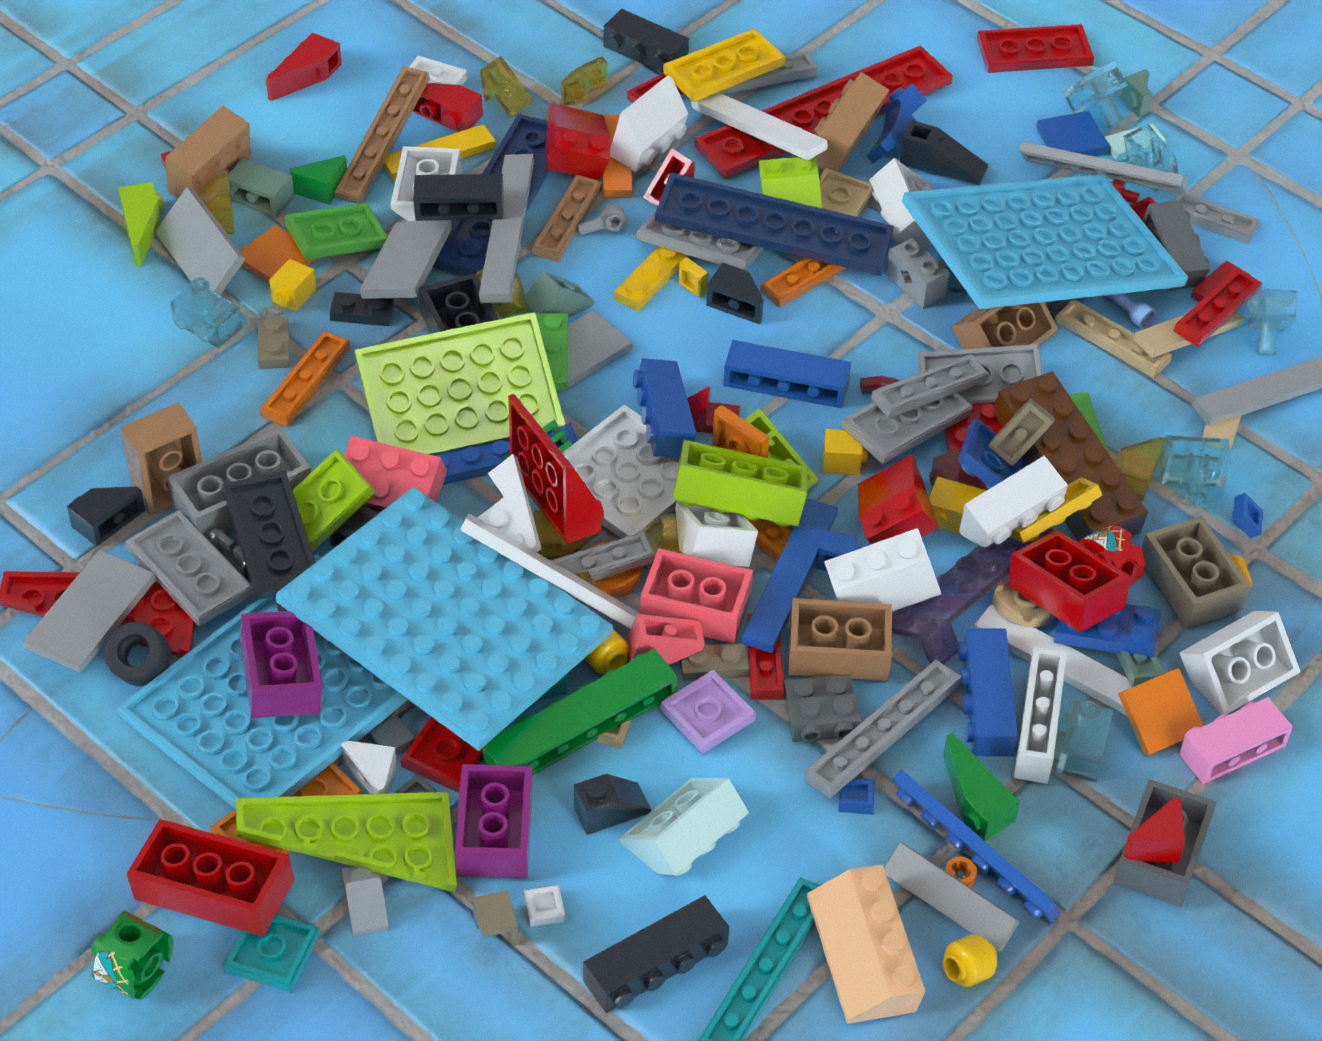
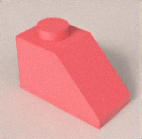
M644 614L636 615L626 638V642L629 645V662L640 653L645 654L655 648L666 663L670 665L703 650L705 646L700 621Z

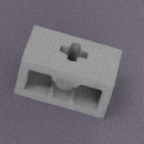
M913 238L889 249L886 275L917 304L925 308L946 297L949 271Z

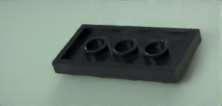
M286 470L222 484V492L256 600L274 597L285 582L299 576L316 563Z

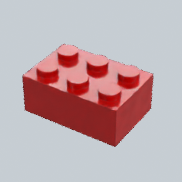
M1056 530L1012 553L1008 586L1081 633L1125 608L1130 576Z

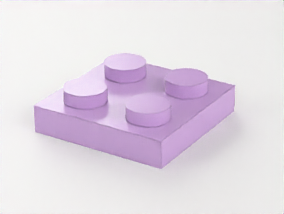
M714 670L663 700L660 706L662 713L702 754L754 722L756 718V712Z

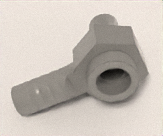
M609 204L601 213L600 218L578 224L581 235L603 228L618 232L627 222L623 208Z

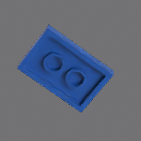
M976 418L968 426L958 462L961 463L962 469L967 474L973 477L977 476L985 483L986 488L989 490L1020 471L1023 457L1011 466L988 447L989 442L997 434Z
M1126 604L1124 609L1081 633L1058 619L1054 643L1121 654V651L1129 652L1130 656L1136 653L1146 655L1147 659H1150V656L1154 657L1162 610L1149 606Z

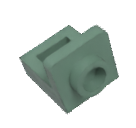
M1146 69L1124 77L1120 97L1138 117L1148 114L1152 98V92L1147 88L1150 73Z

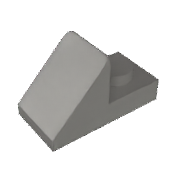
M362 867L341 869L353 936L389 930L379 873Z

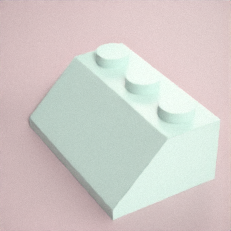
M690 778L622 835L619 840L622 845L657 874L679 876L691 868V862L699 855L710 852L716 846L715 842L721 836L736 830L740 826L739 821L749 811L729 778Z

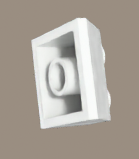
M680 502L676 503L679 550L682 554L733 566L750 567L758 531L745 517L733 512L718 513L711 510L710 507L700 505L685 506Z

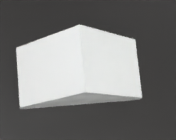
M354 741L342 743L344 765L366 793L390 794L397 770L395 747Z

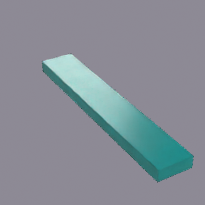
M802 877L799 878L698 1041L745 1040L815 926L807 895L810 891L819 887L818 885Z

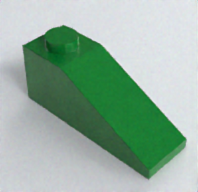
M952 732L948 734L943 756L961 818L965 825L986 841L1016 822L1020 801Z

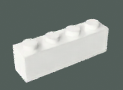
M1033 647L1028 671L1014 778L1048 784L1054 758L1067 652Z

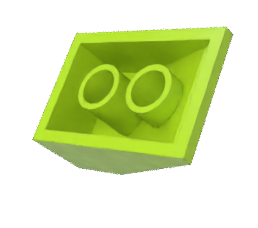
M816 156L808 161L801 157L759 161L761 194L822 208Z

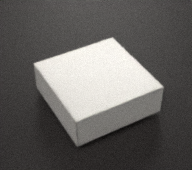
M559 885L524 890L530 927L565 922V912Z

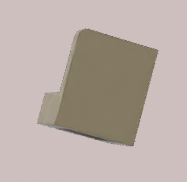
M508 890L474 897V920L477 929L480 928L482 936L489 937L508 932L511 945L519 944L518 924Z

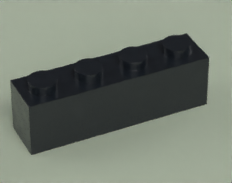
M704 895L583 961V982L605 1013L615 1008L626 1007L636 996L647 990L654 991L658 989L665 980L678 973L684 974L690 971L697 962L708 956L715 957L728 946L729 925L707 896Z

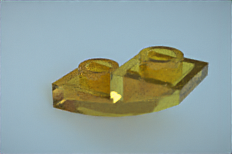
M603 56L578 67L561 82L562 104L564 106L588 99V90L607 84L608 62Z

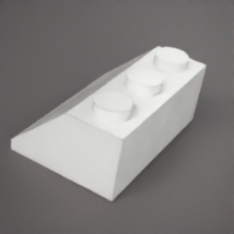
M667 75L620 114L610 148V156L634 172H637L644 165H650L658 153H664L675 139L680 140L686 132L687 126L685 122L688 112L672 77Z
M403 146L390 204L391 209L407 221H415L413 203L415 175L462 174L460 149Z
M894 158L869 179L874 190L872 195L882 208L880 212L882 217L889 225L894 226L892 238L900 244L913 238L922 247L933 246L902 203L904 192L932 190L928 181Z
M1043 456L966 503L959 532L963 537L984 548L993 542L996 544L1002 543L1011 535V531L1017 527L1022 526V528L1031 525L1038 518V515L1045 510L1053 511L1057 509L1065 500L1064 497L1068 485L1048 459Z
M918 528L824 561L838 601L892 604V612L942 595Z
M1253 611L1180 652L1190 683L1221 715L1229 714L1301 672L1279 612Z

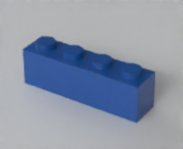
M732 340L724 365L723 386L842 409L849 385L851 362Z
M642 358L639 370H635L633 374V387L638 390L637 404L642 407L641 420L642 424L646 425L647 428L646 442L651 444L653 456L680 458L683 441L695 442L697 434L678 362Z
M966 628L964 641H959L958 660L964 661L965 668H961V688H967V695L963 696V714L969 715L970 722H966L965 727L966 742H972V753L975 756L1014 757L1018 734L1007 631L1005 628Z

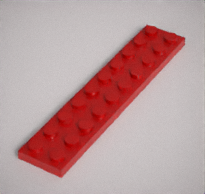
M920 45L764 109L762 112L815 134L817 125L823 117L826 118L828 116V111L835 99H840L843 95L842 90L850 79L855 81L860 72L889 89L878 114L884 112L883 109L891 102L888 97L899 87L905 90L911 84H914L924 96L952 84L953 75ZM725 125L694 139V147L724 179L759 165L760 160H770L788 153L730 125Z

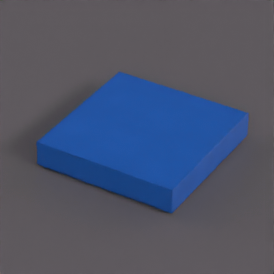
M1089 111L1037 120L1036 128L1047 147L1089 156L1109 153L1110 146Z

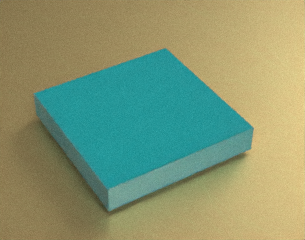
M276 914L264 937L241 930L223 964L224 972L292 993L321 934L320 927Z

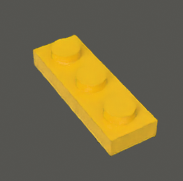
M658 246L614 291V300L639 312L679 270V263L688 255Z
M1080 477L1067 486L1065 500L1057 509L1053 511L1045 510L1038 515V518L1031 525L1025 528L1019 526L1011 531L1010 537L1022 543L1037 539L1043 531L1063 523L1066 517L1078 510L1089 507L1092 501L1101 497L1102 493L1099 485Z

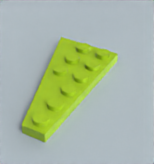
M449 792L236 798L237 837L357 868H367L372 872L456 893L457 880Z

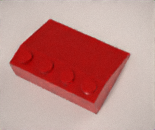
M508 395L510 456L514 454L518 458L527 494L566 544L601 533L602 518H604V509L601 502L595 499L571 463L516 395Z

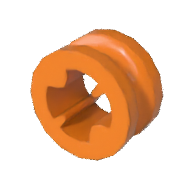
M962 856L950 859L946 864L945 871L954 877L955 873L958 874V871L965 872L966 875H963L962 879H957L972 888L977 874L974 862Z

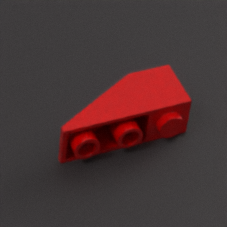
M312 32L289 56L285 57L283 62L274 71L268 74L266 78L268 100H276L327 80L342 65L340 43Z
M427 83L412 112L460 132L471 128L483 117L482 95L461 85Z

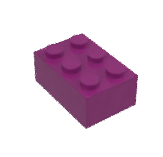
M291 611L241 614L240 646L251 718L320 714L322 681L313 628L306 622L298 619Z
M462 764L455 846L457 876L528 878L533 794L532 766Z

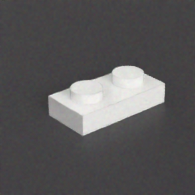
M417 56L409 66L410 68L429 72L430 80L428 83L462 86L467 80V70L422 56Z

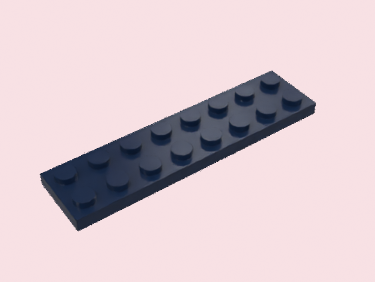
M518 113L482 174H501L505 155L533 154L534 166L526 207L527 211L550 171L546 169L548 121ZM454 220L451 225L452 229L433 267L465 276L476 273L478 278L482 280L493 220Z
M671 172L655 212L656 222L880 276L894 231L893 225Z

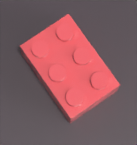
M350 436L344 454L348 461L376 491L363 504L369 506L372 510L378 513L382 512L413 487L437 503L447 473L441 457L355 436Z
M658 548L640 596V614L698 620L701 623L703 637L735 644L752 593L753 570Z

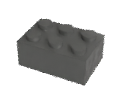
M1148 779L1129 834L1176 796L1182 803L1185 837L1179 863L1128 860L1122 853L1113 884L1182 907L1216 801Z

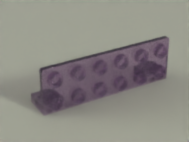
M1048 528L1040 533L1037 539L1025 543L1009 536L1002 543L996 544L993 542L985 548L977 544L974 550L957 560L951 569L936 578L942 595L893 613L892 633L920 639L929 664L935 660L942 664L947 663L958 653L959 644L951 622L1010 573L1012 553L1054 532V529Z

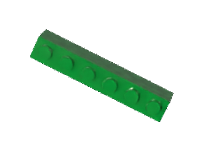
M655 648L645 654L640 653L633 657L629 663L618 669L607 671L600 679L589 685H581L569 696L560 701H552L540 712L521 718L514 726L497 734L482 748L484 763L486 765L532 766L533 776L594 742L601 734L605 732L610 733L619 728L622 723L633 720L660 705L663 700L677 692V675Z

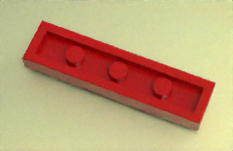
M1237 268L1176 323L1173 331L1199 347L1259 292L1262 282Z

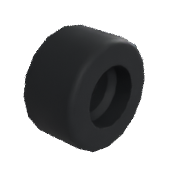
M137 621L123 624L117 628L109 637L105 648L106 663L111 672L128 684L140 687L147 685L168 669L172 659L171 646L166 637L149 624ZM140 642L147 643L150 651L146 660L138 666L130 665L127 658L131 648Z

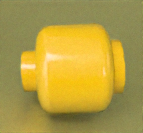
M613 628L612 634L587 655L584 660L597 673L605 674L607 671L618 669L627 663L629 645Z
M977 934L968 935L950 943L946 947L942 961L943 969L946 976L957 985L962 987L974 986L991 978L996 972L997 953L994 946L983 936Z

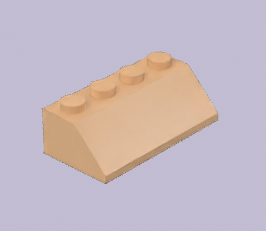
M883 864L849 869L810 891L807 899L847 1024L916 1013L926 991Z

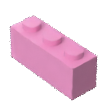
M1267 697L1258 702H1249L1240 710L1230 715L1222 714L1208 725L1190 729L1184 736L1179 755L1202 784H1205L1285 747L1293 726L1270 698Z

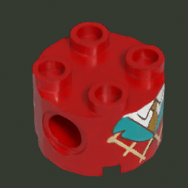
M1108 525L1077 541L1080 545L1130 576L1129 587L1144 575L1145 560L1143 551L1139 544L1133 545L1129 540L1133 536L1124 528L1117 525Z

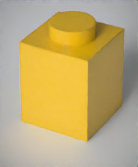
M291 259L269 280L272 302L295 312L316 291L314 269Z
M825 429L822 473L860 475L861 463H867L868 450L845 430Z

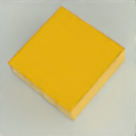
M686 257L679 263V284L699 298L707 293L708 272Z

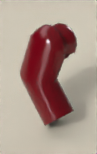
M887 376L860 378V390L862 393L872 392L900 381V379Z

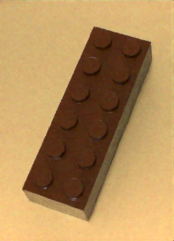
M1051 371L999 390L993 413L1002 427L1011 420L1030 398L1055 418L1054 423L1022 456L1027 465L1045 456L1067 485L1080 477L1099 485L1102 493L1101 497L1092 501L1089 507L1078 510L1066 517L1065 523L1076 540L1079 541L1108 525L1120 526L1129 531L1132 536L1140 534L1148 514L1147 509L1054 372Z

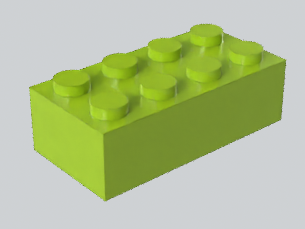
M684 440L675 476L673 500H677L685 506L700 505L710 507L711 510L718 513H738L750 520L766 519L783 527L790 525L799 526L807 495L808 466Z

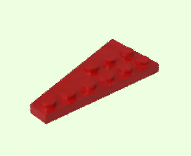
M4 571L0 587V604L44 617L80 572ZM155 581L119 627L135 621L147 623L166 637L171 646L172 655L183 657L192 650L196 623L162 586ZM145 642L137 643V645L149 648Z

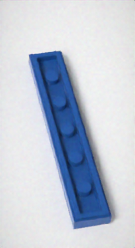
M807 499L799 526L794 527L743 632L741 644L773 653L791 615L792 598H799L818 557L819 547L825 531H830L837 517L838 507Z

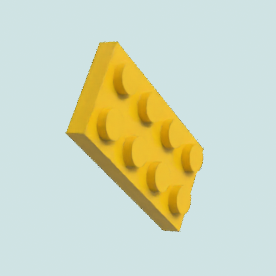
M754 28L663 64V73L666 76L672 77L675 85L695 102L784 66L785 56Z

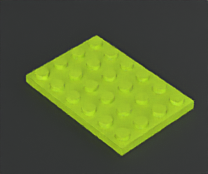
M535 312L355 350V357L376 442L434 455L509 439L508 395L512 394L516 395L542 428L554 419L558 427H565Z

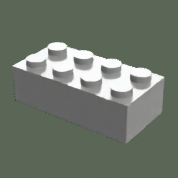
M280 427L167 477L171 503L177 511L180 510L210 540L208 537L209 533L215 528L224 529L226 532L234 529L222 492L223 483L286 470L293 490L312 472L311 466Z

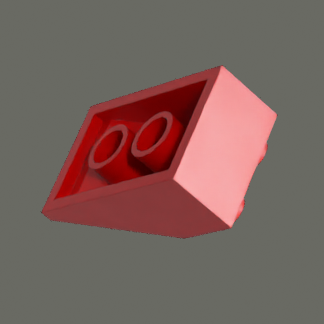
M550 102L548 106L546 169L600 181L610 160L611 138L604 115Z
M913 454L858 483L859 518L866 540L871 545L918 528L921 537L939 529Z

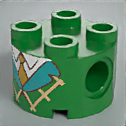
M122 911L106 935L100 934L92 944L91 953L95 955L92 978L132 999L136 998L139 1000L144 998L154 989L165 972L159 968L162 961L170 962L174 946L172 935L127 911Z

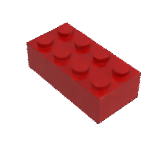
M163 819L158 820L126 873L134 900L263 937L294 882L288 854Z

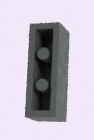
M1181 200L1149 204L1142 219L1143 223L1188 276L1185 286L1169 288V290L1196 287L1209 273L1210 263L1200 247V238L1193 230L1189 212L1185 211Z

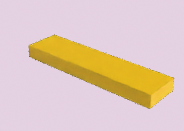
M482 124L413 147L460 149V158L463 159L496 148V141L485 125ZM402 150L389 154L383 165L392 181H396Z

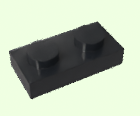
M335 292L329 312L330 321L389 326L394 308V298L362 299L361 294Z

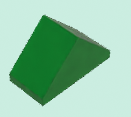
M345 155L290 168L294 194L330 205L336 197L334 191L347 169Z

